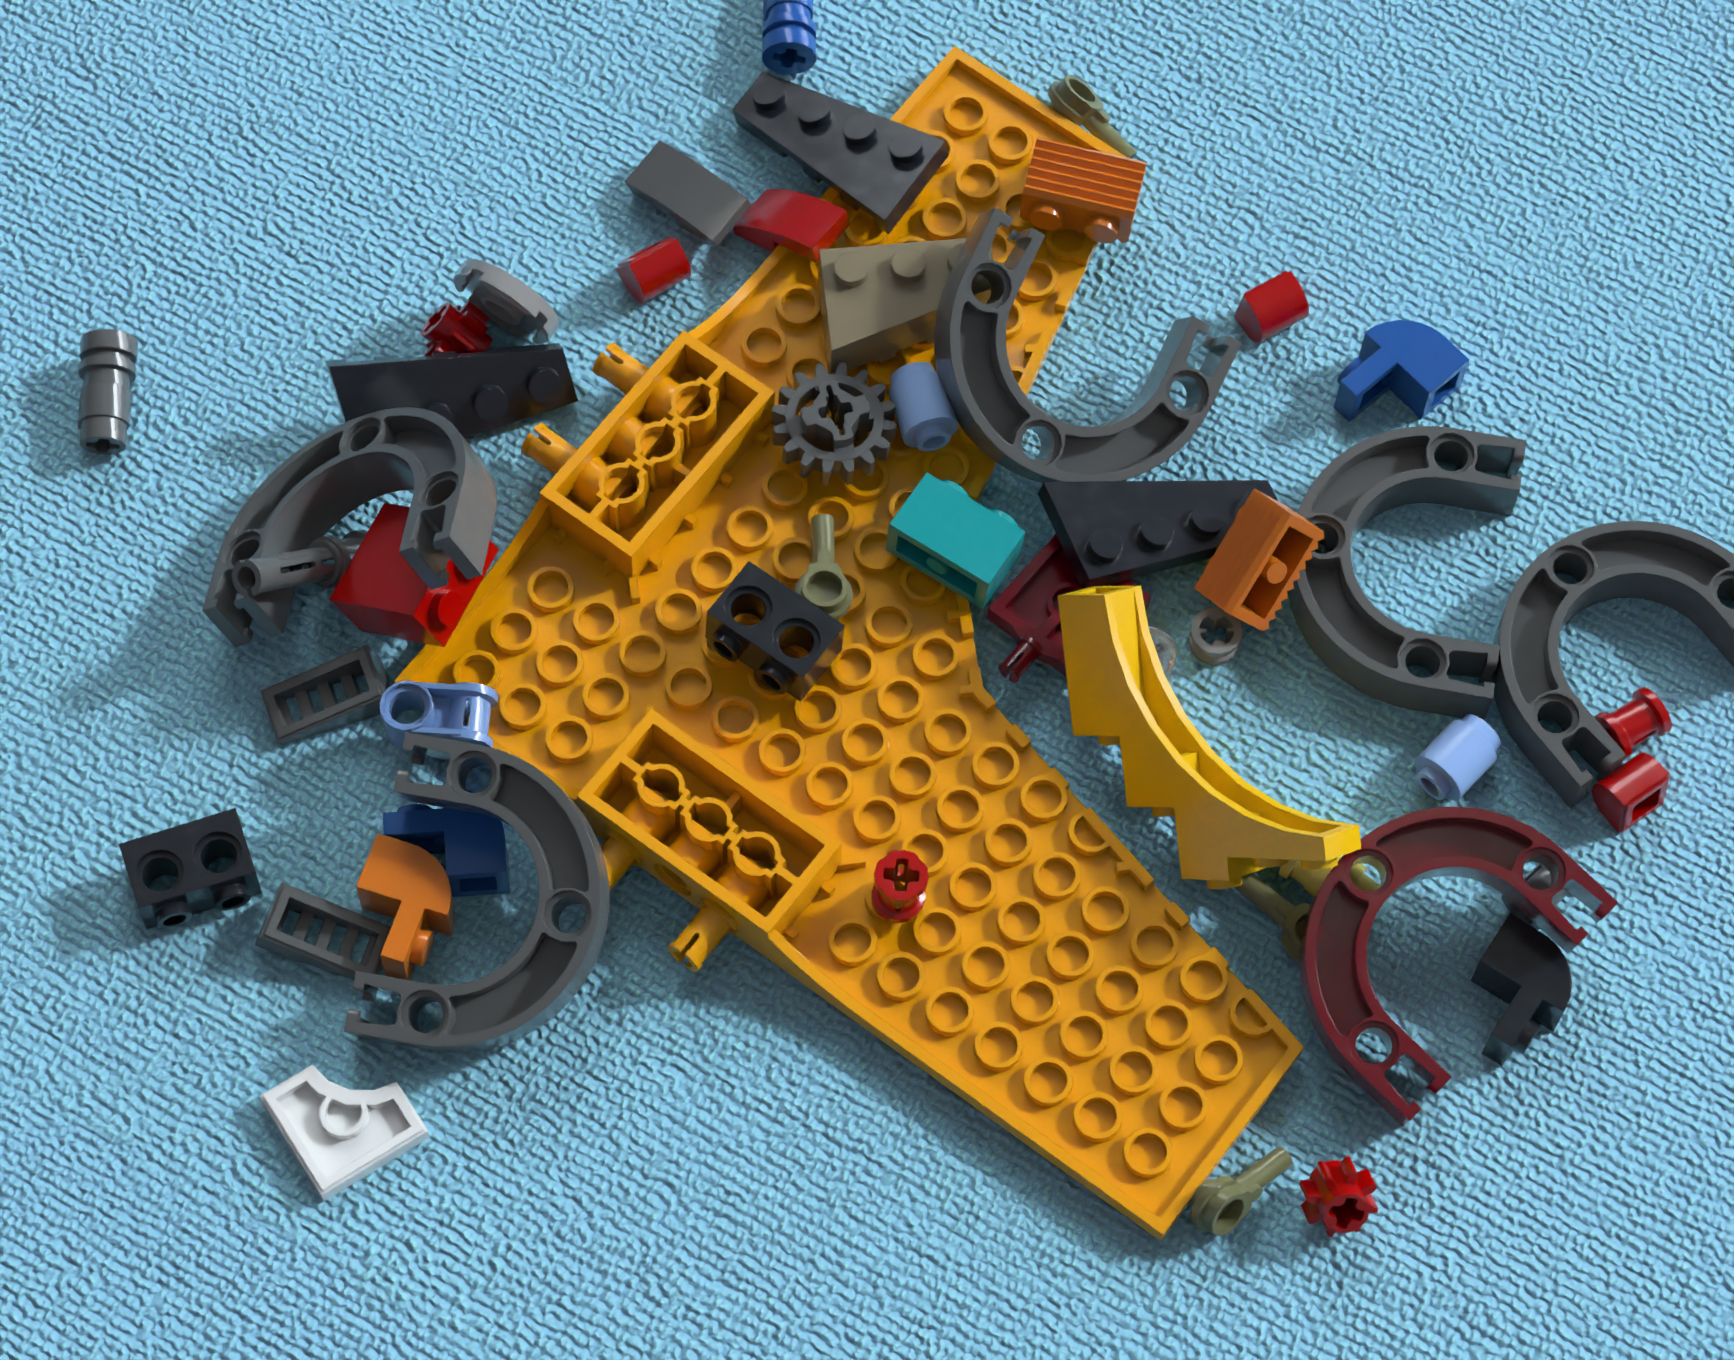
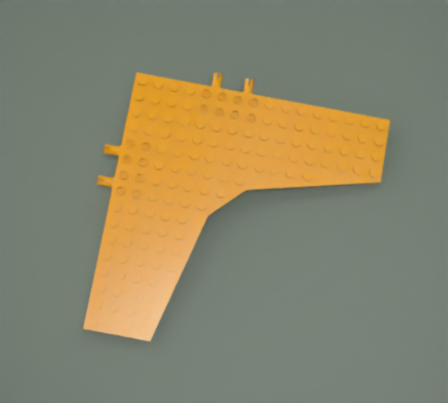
M954 46L890 118L892 121L945 140L949 156L890 234L876 226L874 218L861 208L856 211L842 201L839 192L830 186L820 199L845 209L850 226L829 249L968 238L978 215L994 208L1008 214L1013 220L1009 228L1000 226L996 231L991 244L993 261L1004 265L1015 246V244L1007 240L1011 230L1020 232L1033 228L1044 234L1045 237L1014 299L1006 327V349L1009 364L1019 387L1028 397L1099 242L1087 237L1084 232L1078 233L1074 229L1066 230L1064 227L1057 230H1044L1033 225L1029 219L1023 220L1019 217L1022 193L1036 139L1039 137L1121 157L1126 156ZM779 244L726 303L690 332L683 330L650 368L620 349L616 343H610L605 347L606 352L610 356L608 357L605 353L601 352L593 366V373L598 377L604 378L626 395L578 449L551 431L544 423H539L533 428L534 432L538 434V438L529 433L522 444L521 453L553 473L554 477L539 492L540 499L508 548L478 586L446 646L439 647L426 644L394 680V684L408 680L443 684L471 682L486 685L496 690L498 693V703L495 708L491 709L488 736L493 740V748L517 756L533 765L556 783L575 802L587 818L595 834L605 841L601 849L607 867L610 891L632 865L640 866L700 910L676 940L667 947L670 954L680 964L687 958L689 961L686 964V968L693 972H698L703 962L727 933L736 935L1149 1234L1162 1241L1190 1204L1197 1188L1208 1180L1299 1059L1304 1046L1253 989L1248 990L1229 969L1230 963L1215 947L1210 948L1190 925V918L1175 902H1169L1154 885L1155 879L1100 817L1091 808H1086L1071 792L1067 780L1055 767L1051 769L1031 747V740L1016 723L1012 725L996 707L997 702L983 687L974 643V629L969 600L885 550L889 523L926 472L939 480L946 479L957 483L967 492L969 498L979 503L997 463L976 446L960 425L955 434L951 436V440L947 445L934 451L925 452L920 451L918 448L909 447L904 443L898 423L895 441L889 442L891 445L888 459L886 461L875 459L874 474L871 476L862 473L859 468L854 470L852 484L846 485L841 474H832L830 483L822 485L821 472L813 470L804 479L799 476L801 466L799 460L786 465L782 461L784 446L773 445V427L775 425L771 424L773 406L779 405V390L782 386L794 389V374L798 371L811 379L815 377L816 364L822 363L827 373L828 366L818 292L819 260L815 263ZM922 341L895 352V358L879 364L877 360L848 370L847 376L855 377L857 373L865 369L868 371L867 386L872 387L883 383L886 386L883 402H891L888 395L891 387L890 377L900 367L914 362H928L933 365L934 370L937 372L934 342L927 345L926 341ZM814 400L807 403L804 407L811 406ZM866 439L856 441L854 448L862 444ZM817 514H829L834 517L835 563L841 566V573L851 584L853 598L849 611L838 620L845 625L842 651L800 702L787 692L785 694H778L770 690L760 681L756 671L740 660L732 662L720 656L709 644V639L705 637L707 611L748 561L795 592L796 583L807 573L808 565L811 564V518ZM740 614L734 618L738 623L747 626L755 625L761 621L752 614ZM788 646L781 650L785 655L792 658H802L809 654L807 650L799 646ZM895 850L914 852L926 864L929 875L922 911L916 918L904 923H893L883 919L873 908L871 899L876 864L879 860L885 858L889 852ZM900 864L898 870L904 871V865ZM894 882V890L899 892L906 891L905 883ZM896 903L895 908L900 909L901 904Z

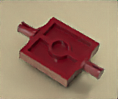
M1056 534L988 608L986 619L1011 636L1018 645L998 666L1000 673L1005 678L1010 673L1009 681L1017 683L1020 677L1036 660L1049 664L1067 678L1058 595L1081 590L1082 588ZM1125 580V581H1121V582H1117V583H1113V584H1109V585H1105V586H1136V585H1135L1134 583H1132L1131 581H1129V580ZM1142 590L1146 611L1149 607L1151 596Z

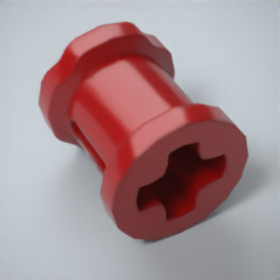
M1646 687L1634 691L1631 696L1632 700L1612 713L1600 712L1594 716L1626 754L1624 760L1631 756L1632 748L1653 735L1658 737L1664 736L1672 729L1671 719L1663 702L1653 691Z
M906 850L891 851L876 864L874 886L871 892L872 906L877 914L886 921L893 923L908 922L916 918L923 909L926 898L925 890L929 879L928 868L914 852ZM900 864L904 865V871L898 870ZM894 882L905 883L906 891L899 892L894 890ZM896 903L901 904L900 909L895 908Z

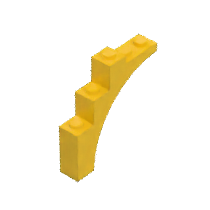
M1093 586L1058 595L1073 736H1097L1098 745L1120 744L1127 807H1151L1152 816L1156 817L1175 816L1181 879L1206 880V885L1209 889H1227L1242 885V876L1265 868L1288 864L1289 860H1301V868L1305 870L1327 869L1338 865L1337 857L1361 849L1359 825L1319 819L1280 804L1247 783L1210 748L1186 716L1164 675L1149 632L1141 586Z

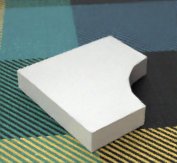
M311 1065L259 1096L266 1111L323 1202L430 1138L427 1128L397 1082L376 1090H349L328 1081L314 1065Z

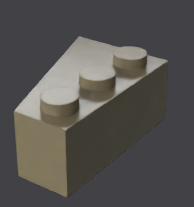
M967 238L820 249L818 292L828 374H835L840 362L846 363L848 371L874 360H877L879 364L895 358V352L922 341H926L927 345L933 343L940 298ZM990 247L988 257L989 259L993 260L992 249ZM976 273L971 283L972 293L978 301L986 304L990 299L991 285L983 275Z

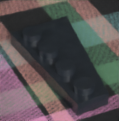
M764 71L761 72L732 109L736 123L783 158L790 156L801 164L803 172L817 183L823 180L839 192L841 200L856 211L861 208L874 218L875 225L887 234H890L949 156L945 140Z
M559 343L487 348L485 352L457 354L455 351L434 352L432 356L399 358L398 355L374 357V360L347 362L345 359L325 361L344 423L365 414L385 409L421 408L436 412L445 417L455 426L463 438H467L578 401L564 350Z
M1268 480L1043 482L1037 493L1082 589L1093 586H1105L1210 559L1215 554L1235 521L1237 512L1245 504L1253 489H1257L1277 500Z

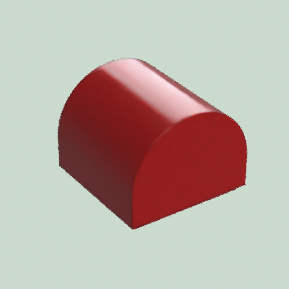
M673 237L653 243L617 264L618 267L615 268L629 293L641 304L691 276V268L686 254L678 239H673Z
M1285 271L1245 292L1234 318L1249 339L1255 343H1260L1307 318L1309 306L1305 293L1292 271Z
M1643 752L1639 753L1593 785L1592 796L1600 813L1617 833L1624 832L1664 804L1670 773L1651 755Z

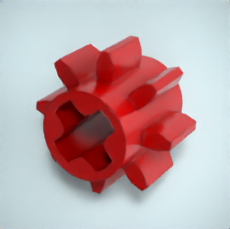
M469 300L463 307L460 305L454 307L449 302L444 303L432 314L422 329L421 335L428 340L426 346L429 348L424 356H432L434 352L455 351L457 354L485 352L492 343V338L485 333L488 330L485 324L489 317Z
M1345 1156L1342 1161L1317 1162V1167L1310 1174L1309 1180H1300L1299 1185L1306 1198L1300 1206L1308 1223L1314 1224L1321 1221L1329 1237H1332L1336 1232H1359L1360 1227L1366 1222L1369 1214L1378 1212V1207L1371 1194L1377 1189V1186L1370 1171L1365 1169L1357 1172L1348 1156Z

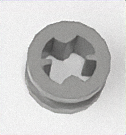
M1220 607L1204 608L1196 614L1191 623L1188 641L1191 653L1197 660L1207 665L1218 666L1228 663L1235 658L1240 648L1243 632L1241 621L1223 611ZM1219 628L1226 630L1224 642L1218 639L1212 644L1205 642L1207 630L1210 632H1215Z

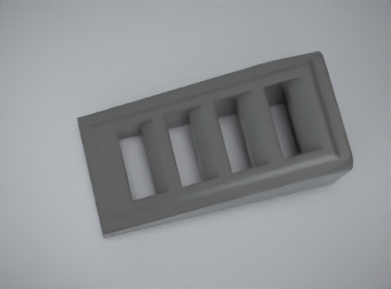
M365 645L265 688L260 692L277 742L283 746L380 715L379 703L382 694L391 685L381 658L368 645ZM365 675L369 691L361 694L356 677ZM341 682L347 700L338 703L333 685ZM318 690L324 706V710L317 713L309 692ZM296 697L303 718L294 723L286 699Z
M282 882L273 897L255 946L354 980L356 971L371 974L377 973L382 961L380 954L391 927ZM289 910L300 913L291 936L281 932ZM312 918L323 921L314 945L304 941ZM337 925L347 930L338 953L334 954L327 951V947ZM359 933L370 936L360 964L349 960Z

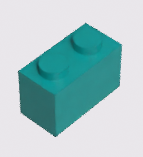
M926 472L889 523L885 550L983 609L1019 559L1026 531L1019 528L1016 521L1005 512L997 509L989 510L969 498L967 492L957 483L946 479L939 480Z

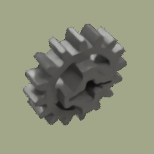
M841 362L835 374H828L822 363L816 364L814 378L809 379L800 371L795 373L794 389L782 386L779 390V405L773 406L771 424L775 425L773 427L772 441L773 445L784 446L782 454L784 464L799 460L801 462L799 476L804 479L813 470L821 472L822 485L830 483L832 474H841L846 485L852 484L854 470L858 468L867 476L874 474L875 459L882 461L888 459L891 445L889 442L895 441L897 423L893 422L896 410L895 403L883 402L886 386L880 383L868 387V371L865 369L857 373L855 377L847 376L846 363ZM814 400L811 406L804 407L807 403ZM866 439L862 444L854 448L856 441Z

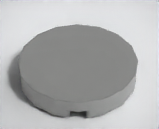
M470 258L464 261L454 276L457 291L463 292L467 288L472 293L468 300L489 317L488 321L512 336L524 338L527 332L535 334L532 338L534 344H543L550 340L559 327L558 316L538 293L518 278L483 260Z

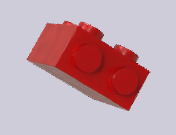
M384 503L353 556L349 568L341 577L329 600L362 632L445 647L499 549L490 541L482 575L468 580L449 558L446 567L450 574L448 585L431 590L399 553L410 507Z

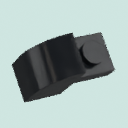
M1511 913L1479 960L1471 978L1473 983L1509 1004L1491 1032L1481 1054L1503 1066L1513 1049L1524 1055L1542 1025L1554 1032L1571 995V972L1560 948L1548 936Z

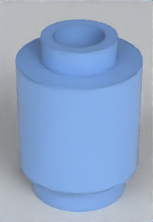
M914 362L900 367L890 377L891 387L888 395L890 401L895 403V417L904 443L909 447L918 448L920 451L925 452L944 447L950 442L951 436L958 430L959 424L938 373L934 370L933 365L928 362Z
M1468 714L1462 720H1453L1415 759L1418 784L1428 795L1437 800L1446 798L1451 801H1458L1495 763L1497 759L1496 752L1501 748L1499 736L1487 722L1475 715Z

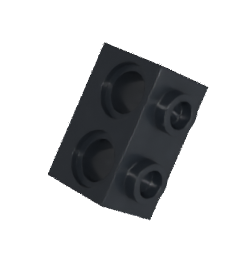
M748 561L707 611L705 637L709 639V644L720 656L732 662L740 660L756 671L760 681L770 690L778 694H785L787 692L801 702L842 651L845 625ZM740 614H752L761 621L755 625L747 626L738 623L734 618ZM788 646H799L807 650L809 654L802 658H792L785 655L781 650Z
M236 808L119 844L137 907L146 930L153 927L161 929L175 928L190 921L192 915L214 908L221 911L236 909L249 902L252 896L262 894ZM229 857L236 860L235 864L225 872L214 873L207 870L209 865L218 858ZM171 875L178 878L176 883L165 891L149 889L152 882L158 877Z

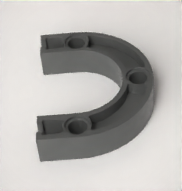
M997 208L980 213L942 292L934 330V353L937 373L955 412L957 421L967 436L996 463L1015 474L1040 483L1122 481L1148 472L1168 460L1192 438L1203 423L1242 342L1229 335L1217 338L1206 336L1202 346L1210 351L1200 369H1193L1186 364L1193 341L1198 333L1205 336L1210 325L1194 316L1175 320L1140 393L1123 412L1108 422L1095 427H1083L1059 421L1040 410L1024 394L1013 375L1006 349V327L1010 309L1045 235L1033 228L1020 232L1011 230L1007 240L1015 244L1003 265L1000 262L989 259L988 252L998 227L1009 228L1013 218ZM976 273L983 275L991 285L990 299L986 304L978 301L972 293L971 283ZM1175 380L1180 382L1186 390L1187 399L1182 409H1178L1170 400L1169 391ZM1028 429L1038 435L1041 443L1040 453L1034 460L1025 455L1022 449L1021 441Z
M412 407L385 409L365 414L334 427L303 446L283 462L256 489L239 511L220 548L202 611L234 647L251 643L253 631L250 629V625L253 619L269 637L283 634L296 587L260 593L252 597H244L238 593L232 582V571L235 564L240 560L248 558L256 559L282 552L307 549L313 540L323 537L339 520L357 507L379 496L402 490H414L399 553L427 586L433 590L448 585L450 574L446 567L449 558L467 580L481 576L497 508V492L491 472L455 426L445 417L433 411ZM286 568L280 571L281 573L290 572V569Z
M1440 426L1400 428L1380 433L1359 442L1336 457L1322 470L1305 495L1298 514L1324 531V539L1317 542L1325 545L1331 552L1319 554L1311 551L1312 559L1305 561L1306 569L1299 571L1300 579L1293 581L1294 589L1287 591L1295 621L1304 639L1317 657L1340 679L1358 691L1394 706L1457 718H1464L1466 715L1472 714L1485 720L1493 700L1495 683L1489 682L1494 670L1497 668L1500 646L1415 631L1385 616L1368 600L1357 582L1351 562V544L1360 530L1376 516L1407 504H1441L1511 516L1520 492L1522 476H1517L1524 461L1526 440ZM1448 462L1456 466L1458 470L1447 471L1438 466L1437 463ZM1478 471L1504 473L1506 474V478L1485 474ZM1416 665L1424 667L1430 672L1431 676L1428 678L1414 676L1408 671L1407 667ZM1447 674L1479 677V683L1484 685L1482 687L1448 678Z
M1619 521L1605 523L1580 530L1551 545L1526 568L1516 582L1506 603L1493 641V645L1500 646L1497 668L1491 677L1492 683H1495L1494 698L1502 721L1514 742L1570 809L1589 795L1588 788L1593 776L1588 770H1585L1583 773L1568 754L1569 751L1574 750L1586 760L1598 773L1596 778L1598 782L1619 768L1626 754L1577 698L1566 681L1559 660L1558 645L1560 631L1579 612L1599 602L1618 598L1650 600L1666 605L1691 620L1734 668V609L1724 606L1718 599L1728 598L1734 601V554L1716 542L1695 532L1658 522ZM1565 573L1571 575L1576 579L1577 583H1564L1555 574ZM1539 721H1553L1562 728L1563 732H1548L1541 727Z
M405 732L402 749L412 757V764L423 765L426 755L450 762L446 769V782L443 785L415 783L410 779L411 772L398 770L393 792L405 801L479 813L501 820L513 827L526 843L535 862L539 881L538 909L530 933L519 950L499 969L478 980L457 985H435L356 971L353 988L363 993V1000L374 1002L377 991L401 997L397 1009V1022L394 1025L372 1024L360 1017V1010L349 1009L344 1032L358 1038L448 1053L474 1052L502 1046L530 1034L557 1015L573 999L593 969L603 945L610 909V887L603 852L594 830L575 802L556 783L533 765L499 749ZM478 766H489L492 771V779L489 785L478 793L467 792L466 778L469 772ZM572 904L584 905L586 909L584 925L573 933L561 932L559 927L561 912ZM431 1002H439L443 1010L441 1024L432 1032L422 1033L417 1024L420 1010Z

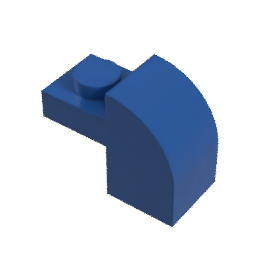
M1394 320L1381 323L1365 332L1359 357L1348 364L1339 375L1337 383L1340 385L1334 408L1348 422H1351L1384 393L1391 390L1422 419L1461 387L1470 359L1444 335L1428 325L1409 320Z
M409 804L398 808L397 812L383 813V831L385 836L414 844L425 849L430 854L445 853L446 874L449 879L452 897L510 893L509 860L501 820L479 813L444 807L432 809L424 804Z

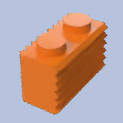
M1037 137L1022 193L1019 217L1023 220L1029 219L1033 225L1044 230H1057L1064 227L1066 230L1074 229L1078 233L1084 232L1087 237L1097 242L1111 243L1118 239L1121 243H1126L1129 241L1147 162Z
M1253 489L1245 504L1237 512L1235 521L1215 554L1208 560L1205 570L1194 589L1206 596L1223 611L1261 631L1270 629L1269 621L1276 619L1275 611L1282 609L1281 601L1288 599L1287 591L1294 589L1293 581L1300 579L1299 571L1306 569L1305 561L1312 559L1311 551L1318 549L1317 541L1324 539V531L1288 506L1257 489Z

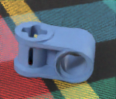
M408 680L389 686L382 694L379 705L386 735L391 744L401 751H404L402 746L405 732L493 748V740L488 736L491 709L497 706L498 693L489 686L471 682L443 684ZM415 709L423 712L419 720L413 723L402 724L396 721V718L406 710Z

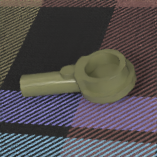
M1066 75L1061 82L1054 81L1047 89V94L1051 100L1049 103L1050 108L1073 123L1083 125L1093 136L1127 158L1133 159L1136 156L1137 151L1108 123L1110 117L1102 109L1104 107L1103 103L1085 82L1075 76Z
M817 514L811 518V564L808 565L807 573L796 583L795 592L836 620H839L851 608L853 592L851 584L841 573V566L835 563L834 517L829 514Z
M1254 873L1242 876L1243 884L1235 887V889L1282 927L1281 942L1284 951L1291 959L1299 963L1302 932L1310 906L1307 903L1299 904L1296 907L1293 906Z
M1277 1147L1235 1179L1228 1175L1202 1183L1195 1191L1191 1200L1190 1218L1192 1224L1204 1233L1212 1232L1216 1236H1223L1231 1232L1241 1222L1243 1217L1249 1214L1252 1202L1261 1196L1262 1188L1293 1166L1289 1153L1284 1148Z

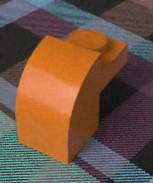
M377 833L356 888L362 909L394 918L380 954L385 976L409 980L415 964L423 967L429 957L434 940V932L429 930L449 936L453 934L455 908L451 887L444 868L428 851L414 844Z

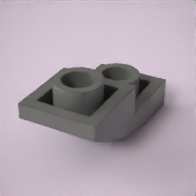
M660 140L625 180V183L634 195L670 213L679 227L716 247L752 206L746 197L721 178Z

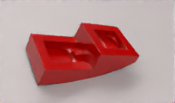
M766 189L733 227L734 234L770 252H773L780 244L816 263L819 260V250L829 249L850 226V221L845 209L822 199L791 190Z

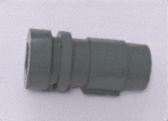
M97 329L84 333L80 338L79 356L81 361L78 373L84 382L79 402L78 429H80L81 448L91 453L117 454L126 448L127 430L130 427L132 395L130 383L136 379L137 368L135 363L137 362L138 341L129 333L113 329Z

